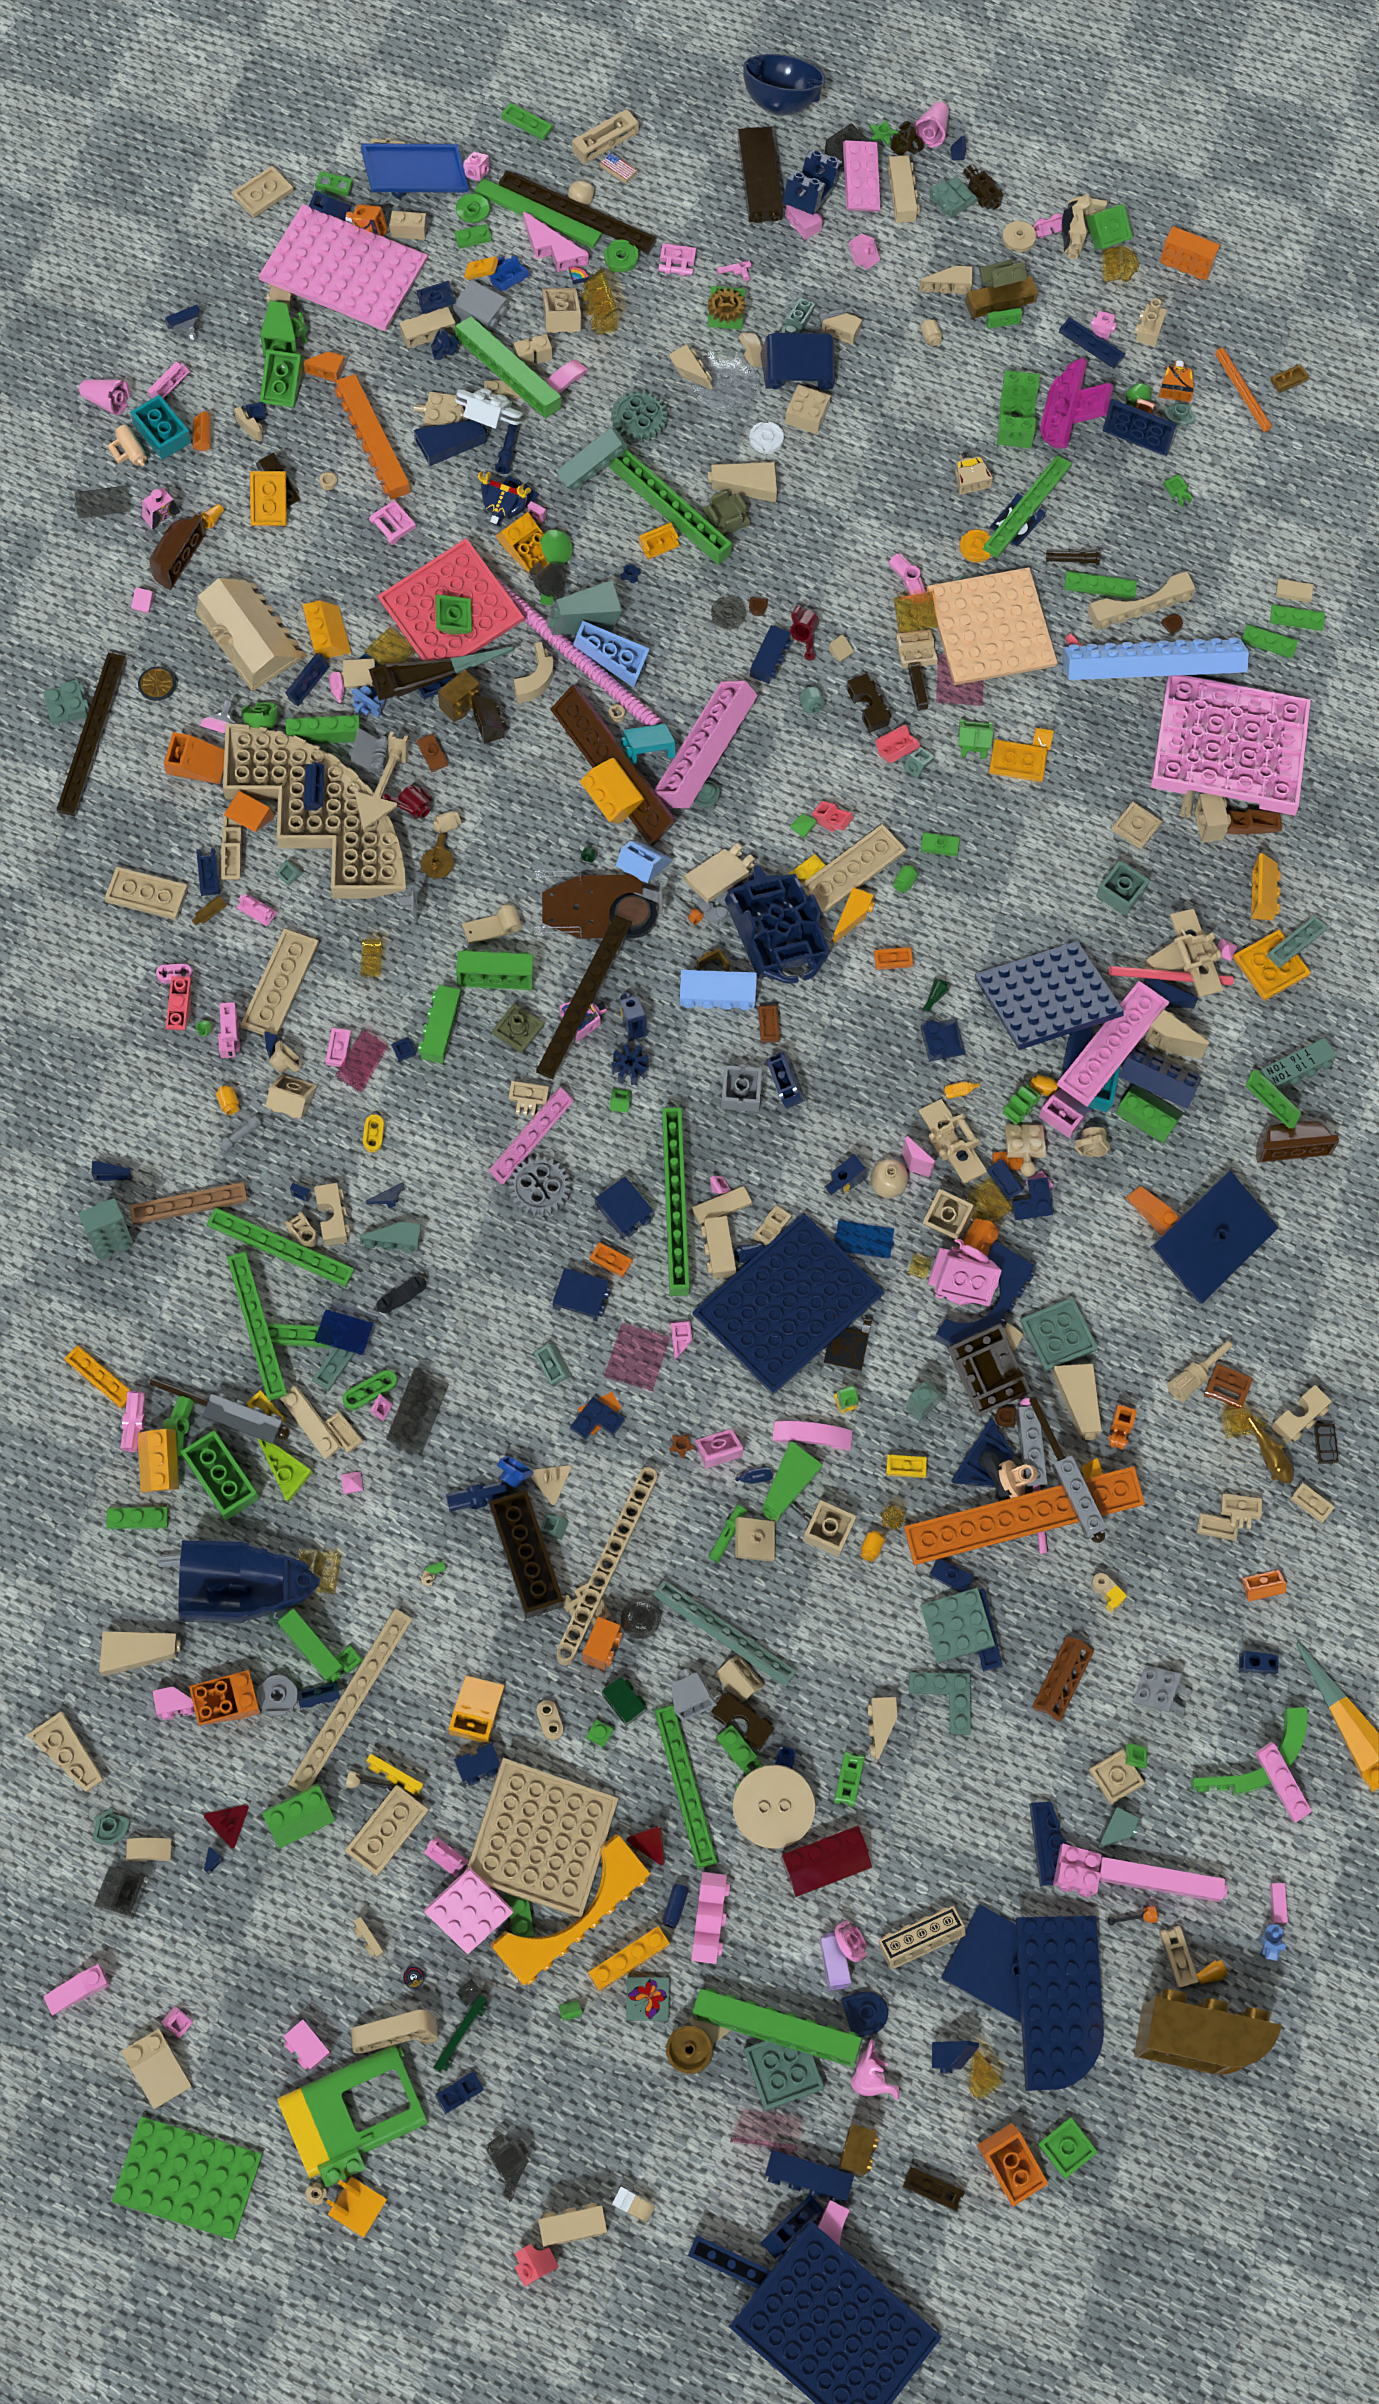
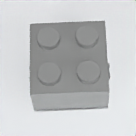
M745 1064L739 1066L724 1065L721 1109L759 1112L762 1068L747 1067Z

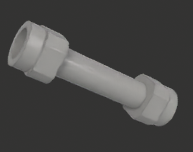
M255 1115L246 1120L247 1124L229 1138L224 1137L218 1143L224 1152L232 1149L233 1144L253 1129L255 1131L259 1128L261 1122Z

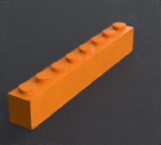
M353 374L336 380L335 394L338 399L341 398L342 400L341 406L343 411L349 414V423L355 427L354 431L357 439L362 441L363 452L369 455L368 461L370 466L376 469L375 475L377 480L383 484L381 486L384 494H388L390 500L409 494V482L356 375Z

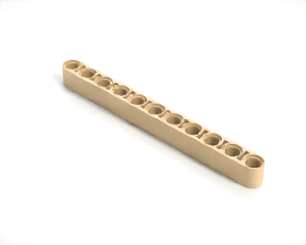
M646 1467L639 1473L563 1635L556 1654V1659L561 1665L567 1666L574 1661L655 1487L657 1473L653 1468ZM650 1476L653 1480L646 1482L643 1480V1477ZM642 1493L645 1497L637 1499L635 1494ZM628 1510H634L636 1512V1515L629 1516L626 1512ZM625 1527L629 1532L622 1534L618 1529ZM618 1545L620 1550L613 1551L610 1546ZM604 1562L611 1563L612 1567L610 1569H606L602 1566V1564ZM598 1579L602 1580L604 1582V1585L600 1587L596 1586L594 1584V1581ZM588 1597H592L596 1600V1602L594 1604H588L585 1601V1599ZM579 1615H585L588 1618V1620L585 1622H580L577 1619V1617ZM577 1633L579 1635V1638L577 1640L570 1639L569 1634ZM566 1650L570 1652L571 1656L563 1658L560 1653Z

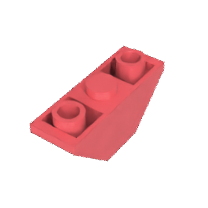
M172 976L166 1030L185 1031L190 1018L191 977Z

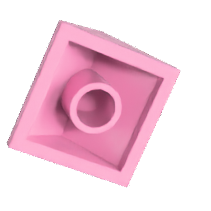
M733 1429L695 1440L704 1469L742 1457L743 1447Z

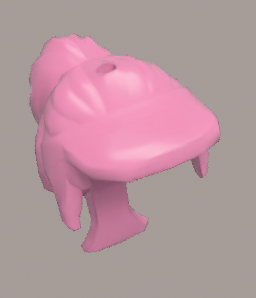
M871 2039L866 2050L857 2060L856 2072L851 2079L852 2088L862 2096L890 2093L894 2096L895 2100H898L900 2098L899 2087L885 2083V2076L882 2073L884 2070L880 2065L887 2067L888 2064L875 2055L877 2054L874 2050L875 2040Z

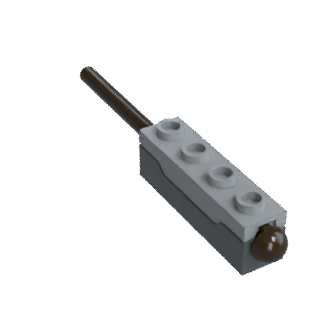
M156 1378L150 1380V1385L177 1396L190 1398L195 1403L205 1406L206 1408L202 1416L208 1420L276 1446L279 1445L280 1440H286L290 1436V1429L282 1421L281 1416L273 1413L271 1416L264 1414V1410L258 1407L253 1409L247 1408L248 1404L236 1400V1403L229 1401L230 1397L221 1393L218 1396L211 1394L210 1399H206Z
M1034 1397L1029 1402L1058 1462L1052 1465V1468L1085 1537L1088 1538L1093 1535L1094 1537L1091 1540L1095 1543H1100L1106 1536L1105 1532L1101 1533V1531L1107 1527L1073 1456L1065 1458L1037 1398Z

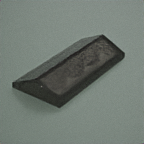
M414 1368L386 1440L399 1449L421 1456L449 1384Z

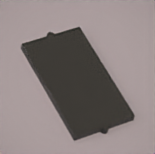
M127 485L74 492L76 500L74 505L77 508L78 519L130 512V496H128Z

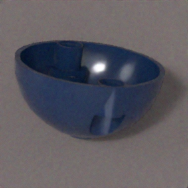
M762 54L750 57L743 65L745 87L750 98L760 108L777 116L797 114L805 110L811 103L820 101L825 75L818 67L807 61L787 55Z

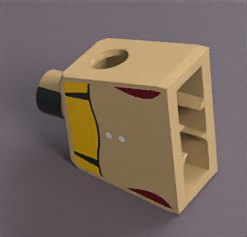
M969 452L961 453L959 455L961 461L956 462L955 468L959 495L991 488L993 477L981 457L971 458Z

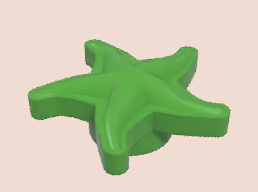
M887 120L878 126L870 124L869 127L875 133L871 137V141L882 140L887 146L890 144V137L894 133L898 134V131L890 129L889 125H887Z
M299 312L298 319L291 318L295 339L300 336L304 343H308L306 332L310 329V326L304 323L303 313Z

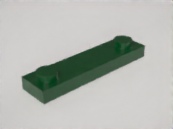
M479 1995L433 2066V2069L441 2074L443 2070L448 2071L453 2063L451 2057L478 2015L482 2017L488 2008V2005H486L487 1999L482 1995Z

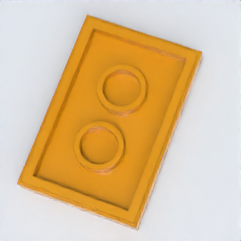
M250 471L251 526H287L286 471Z
M994 739L989 774L1043 782L1048 748Z

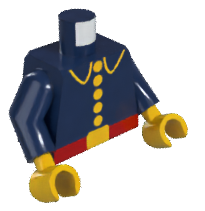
M483 471L478 474V479L481 481V494L485 509L492 513L490 523L499 526L502 517L511 520L525 509L527 494L531 492L529 487L524 491V484L515 489L493 480L489 482L491 473L487 472L486 477H484Z

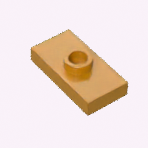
M494 256L469 262L464 277L467 280L495 274L498 259Z

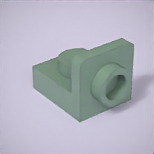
M919 747L909 755L904 769L918 778L923 769L931 764L935 757L922 747Z

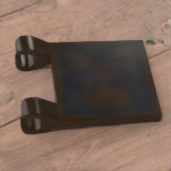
M864 1319L861 1332L846 1329L827 1346L823 1363L862 1371L872 1321Z

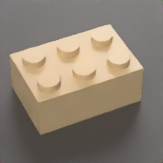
M597 2203L584 2205V2210L576 2211V2207L564 2209V2214L555 2216V2212L542 2214V2219H538L543 2247H551L607 2234L602 2206H597Z

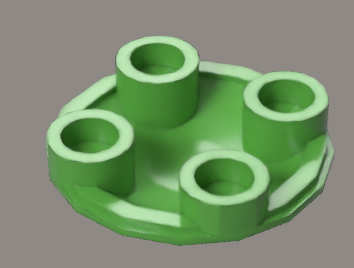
M550 530L540 538L542 552L548 563L563 564L572 556V543L564 532Z

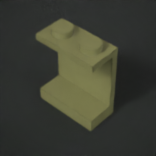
M1010 259L979 267L981 283L985 286L996 288L1027 280L1024 262L1014 264L1013 260Z

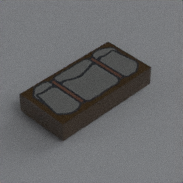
M1315 1424L1314 1434L1318 1464L1338 1463L1335 1425Z

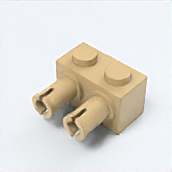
M1153 298L1150 305L1147 304L1145 311H1141L1139 317L1141 324H1137L1134 332L1137 335V342L1156 346L1167 312L1166 309L1160 308L1162 303L1160 299Z

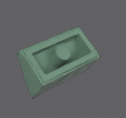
M547 1343L534 1352L551 1386L572 1376L555 1343Z

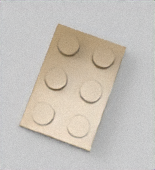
M271 166L234 190L232 197L252 218H255L294 192L288 181Z

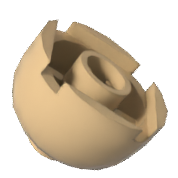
M893 1159L880 1161L871 1172V1187L879 1196L884 1198L897 1197V1195L905 1191L908 1184V1172L905 1166Z

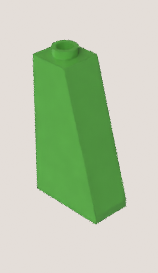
M793 1441L788 1445L762 1507L764 1515L776 1522L780 1520L789 1507L809 1486L823 1466Z
M294 1609L290 1610L278 1621L281 1631L327 1683L335 1682L342 1676V1665Z

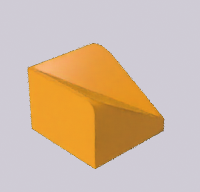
M1097 1458L1082 1466L1085 1479L1103 1474L1099 1459Z

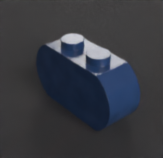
M783 1051L767 1058V1064L784 1106L789 1109L805 1102L801 1085L788 1054Z

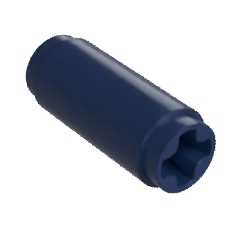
M680 1884L674 1885L665 1909L662 1925L676 1929L688 1895V1887Z

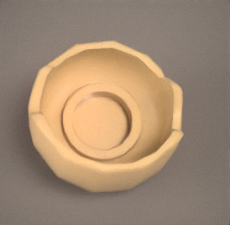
M574 181L569 187L568 198L588 206L592 203L594 189L586 181Z

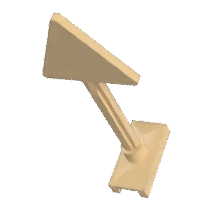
M390 732L388 736L389 760L374 795L370 796L355 792L363 830L397 808V803L381 799L396 762L406 764L408 760V736L404 735L403 739L394 737V732Z

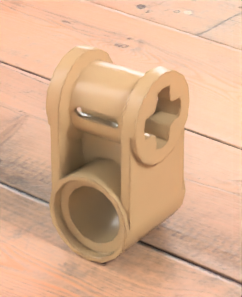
M299 1212L298 1216L289 1222H284L289 1232L297 1239L300 1245L308 1249L316 1247L318 1243L316 1233L302 1212ZM312 1236L311 1240H304L305 1237Z

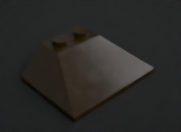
M1001 1323L947 1347L977 1417L1031 1393L1009 1346Z

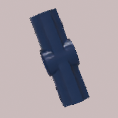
M505 1482L486 1486L482 1484L472 1485L466 1488V1490L448 1493L446 1498L449 1512L465 1508L478 1509L485 1507L489 1501L507 1496Z

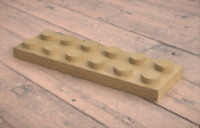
M882 824L801 885L807 898L811 894L815 895L821 909V915H824L848 897L853 887L856 889L860 888L905 854L906 849Z
M283 929L240 1024L241 1028L264 1036V1032L267 1031L278 1037L317 950L319 940Z

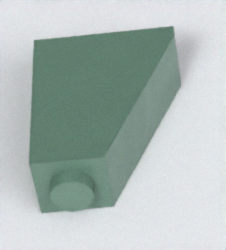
M923 1382L910 1395L906 1409L921 1422L947 1394L934 1382Z

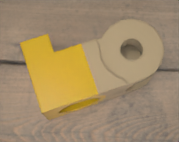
M1098 1573L1094 1576L1091 1588L1108 1602L1105 1608L1112 1613L1126 1600L1127 1595L1106 1574Z

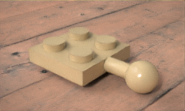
M1005 1124L1007 1157L1023 1158L1024 1163L1020 1168L1021 1173L1026 1177L1034 1175L1036 1167L1031 1162V1158H1045L1046 1156L1043 1125Z

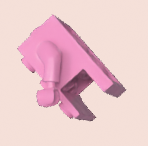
M961 1239L954 1240L960 1244V1248L952 1246L953 1251L939 1248L927 1282L928 1285L936 1286V1297H947V1300L958 1305L977 1303L989 1306L994 1291L998 1287L1002 1270L980 1250L969 1245L964 1246V1242Z

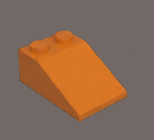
M1010 2123L976 2145L1012 2207L1048 2185L1024 2138L1013 2123Z

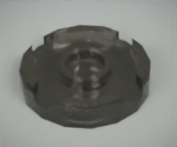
M734 596L721 597L712 605L711 617L718 627L729 630L735 629L745 621L746 607L740 599Z

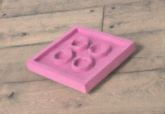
M469 1867L424 1909V1912L456 1944L469 1954L513 1913V1909Z

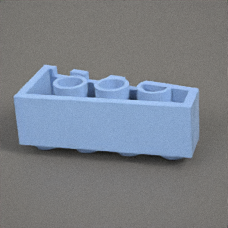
M582 621L573 646L633 688L649 651L647 647L585 621Z

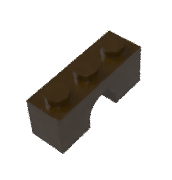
M867 673L848 680L846 690L853 703L864 701L870 704V707L864 709L862 713V720L869 733L889 726L891 713L888 708H885L882 695L877 693L874 680L870 679Z
M724 1693L717 1706L711 1711L710 1716L725 1727L734 1719L746 1721L749 1729L743 1739L760 1751L774 1732L773 1723L765 1717L760 1718L756 1715V1710L749 1705L745 1707L739 1703L740 1699L734 1694L730 1693L728 1695Z

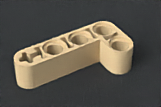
M415 2010L354 2027L351 2029L353 2052L366 2053L414 2039L424 2044L436 2042L438 2040L436 2017L426 2010Z

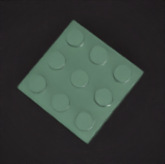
M1073 1297L1020 1319V1323L1045 1372L1052 1370L1054 1366L1064 1365L1098 1350V1346Z
M978 1588L920 1605L938 1664L996 1646Z
M768 2041L743 2049L764 2111L824 2090L813 2055Z

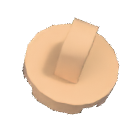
M1010 1460L999 1465L1002 1467L999 1470L1000 1481L1004 1490L1009 1489L1011 1492L1010 1498L1025 1495V1485L1034 1482L1038 1475L1036 1468L1032 1465L1017 1467ZM1026 1468H1029L1032 1472L1029 1479H1025L1023 1476Z

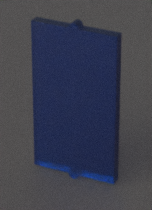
M838 1220L837 1232L834 1234L836 1238L835 1244L844 1252L890 1259L891 1248L894 1245V1242H892L893 1228Z

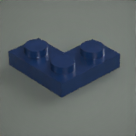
M1048 1177L1027 1180L1030 1199L1012 1202L1014 1220L1053 1215Z
M593 1396L572 1423L570 1429L585 1440L597 1425L614 1436L625 1422V1418Z

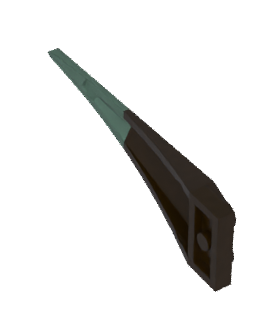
M514 647L447 659L384 664L369 669L378 699L381 701L394 696L398 698L458 674L463 670H468L513 652Z

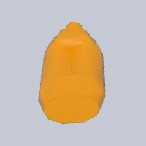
M971 1082L955 1083L945 1086L944 1093L947 1099L968 1095L976 1087L979 1088L980 1085L979 1083L974 1084Z

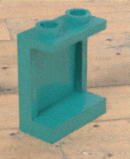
M666 724L623 730L621 746L625 748L628 757L634 763H637V754L664 750L668 759L675 758V741Z

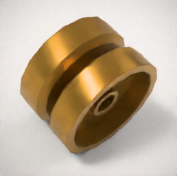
M684 2026L676 2029L670 2035L666 2044V2055L669 2063L676 2070L684 2074H696L703 2071L710 2064L713 2057V2045L710 2037L703 2030L695 2026ZM692 2046L693 2053L687 2054L686 2047Z

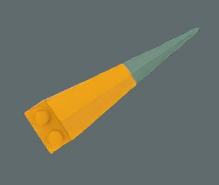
M1297 1642V1648L1339 1728L1361 1777L1371 1792H1375L1379 1789L1378 1731L1303 1646Z

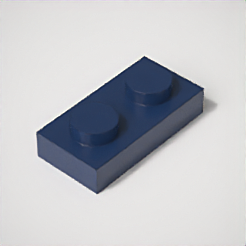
M337 1681L300 1690L297 1695L300 1709L340 1699Z

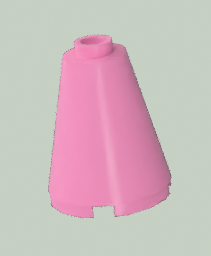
M936 102L915 122L916 135L923 140V143L929 144L928 147L931 148L941 145L946 137L949 108L943 102Z
M84 380L79 385V392L83 398L113 415H121L128 406L126 399L127 397L130 398V388L128 383L123 380Z

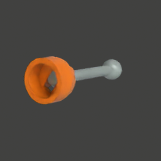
M674 890L668 891V896L673 897L688 911V919L693 925H696L703 919L704 914L700 910L690 909L675 895Z

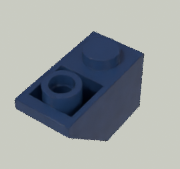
M318 190L314 191L309 207L343 221H346V214L352 206Z

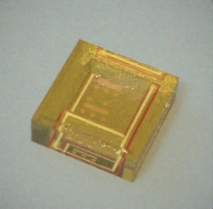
M913 1255L908 1274L926 1279L932 1260Z

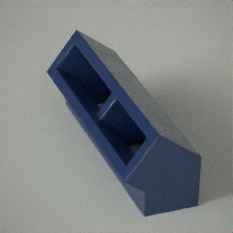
M316 762L306 764L305 811H317L323 807L325 765Z

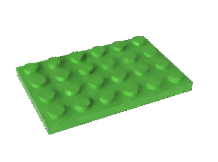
M141 2116L111 2202L235 2241L263 2154Z

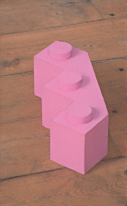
M702 1872L691 1961L716 1964L717 1956L722 1955L723 1943H719L721 1926H725L726 1913H723L724 1896L729 1897L730 1884H726L727 1875Z

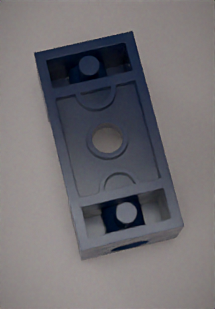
M811 150L805 158L802 173L793 172L788 178L782 203L814 215L836 187L842 161L836 157L822 154L818 150Z

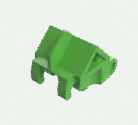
M960 719L958 731V746H961L960 757H966L968 751L980 752V759H986L987 749H991L992 722L987 724L967 722L964 719Z

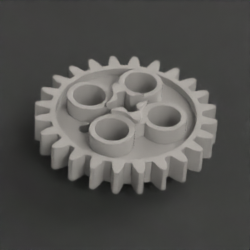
M536 1156V1160L533 1162L531 1158H528V1164L522 1161V1168L516 1166L517 1173H511L513 1179H509V1184L512 1185L509 1186V1192H512L510 1198L515 1199L514 1205L520 1204V1211L524 1208L526 1209V1215L532 1211L533 1217L536 1216L537 1212H540L541 1217L544 1216V1212L551 1216L552 1209L558 1212L557 1206L564 1207L563 1201H568L566 1194H570L569 1187H571V1182L567 1181L569 1180V1174L564 1175L566 1169H560V1163L554 1165V1159L547 1162L544 1156L543 1160L540 1161L539 1157ZM539 1172L547 1173L544 1177H540L537 1174ZM529 1182L531 1183V1185L529 1187L522 1186V1183ZM536 1182L539 1186H543V1191L540 1187L536 1188ZM551 1186H555L558 1188L556 1191L553 1192L548 1190V1188ZM537 1196L542 1198L539 1202H535L532 1199Z

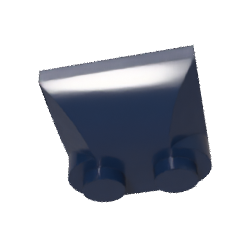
M931 1020L926 1022L925 1025L920 1026L929 1062L966 1054L957 1020L943 1022Z

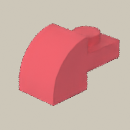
M821 801L812 813L813 818L831 832H834L836 829L844 831L854 818L851 812L839 810L835 804Z

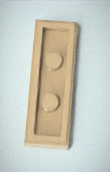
M743 1186L692 1207V1212L699 1226H702L704 1219L726 1216L752 1205V1201Z

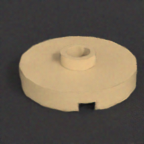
M1011 222L1003 230L1002 241L1011 251L1013 249L1019 253L1027 252L1034 246L1036 232L1026 222Z

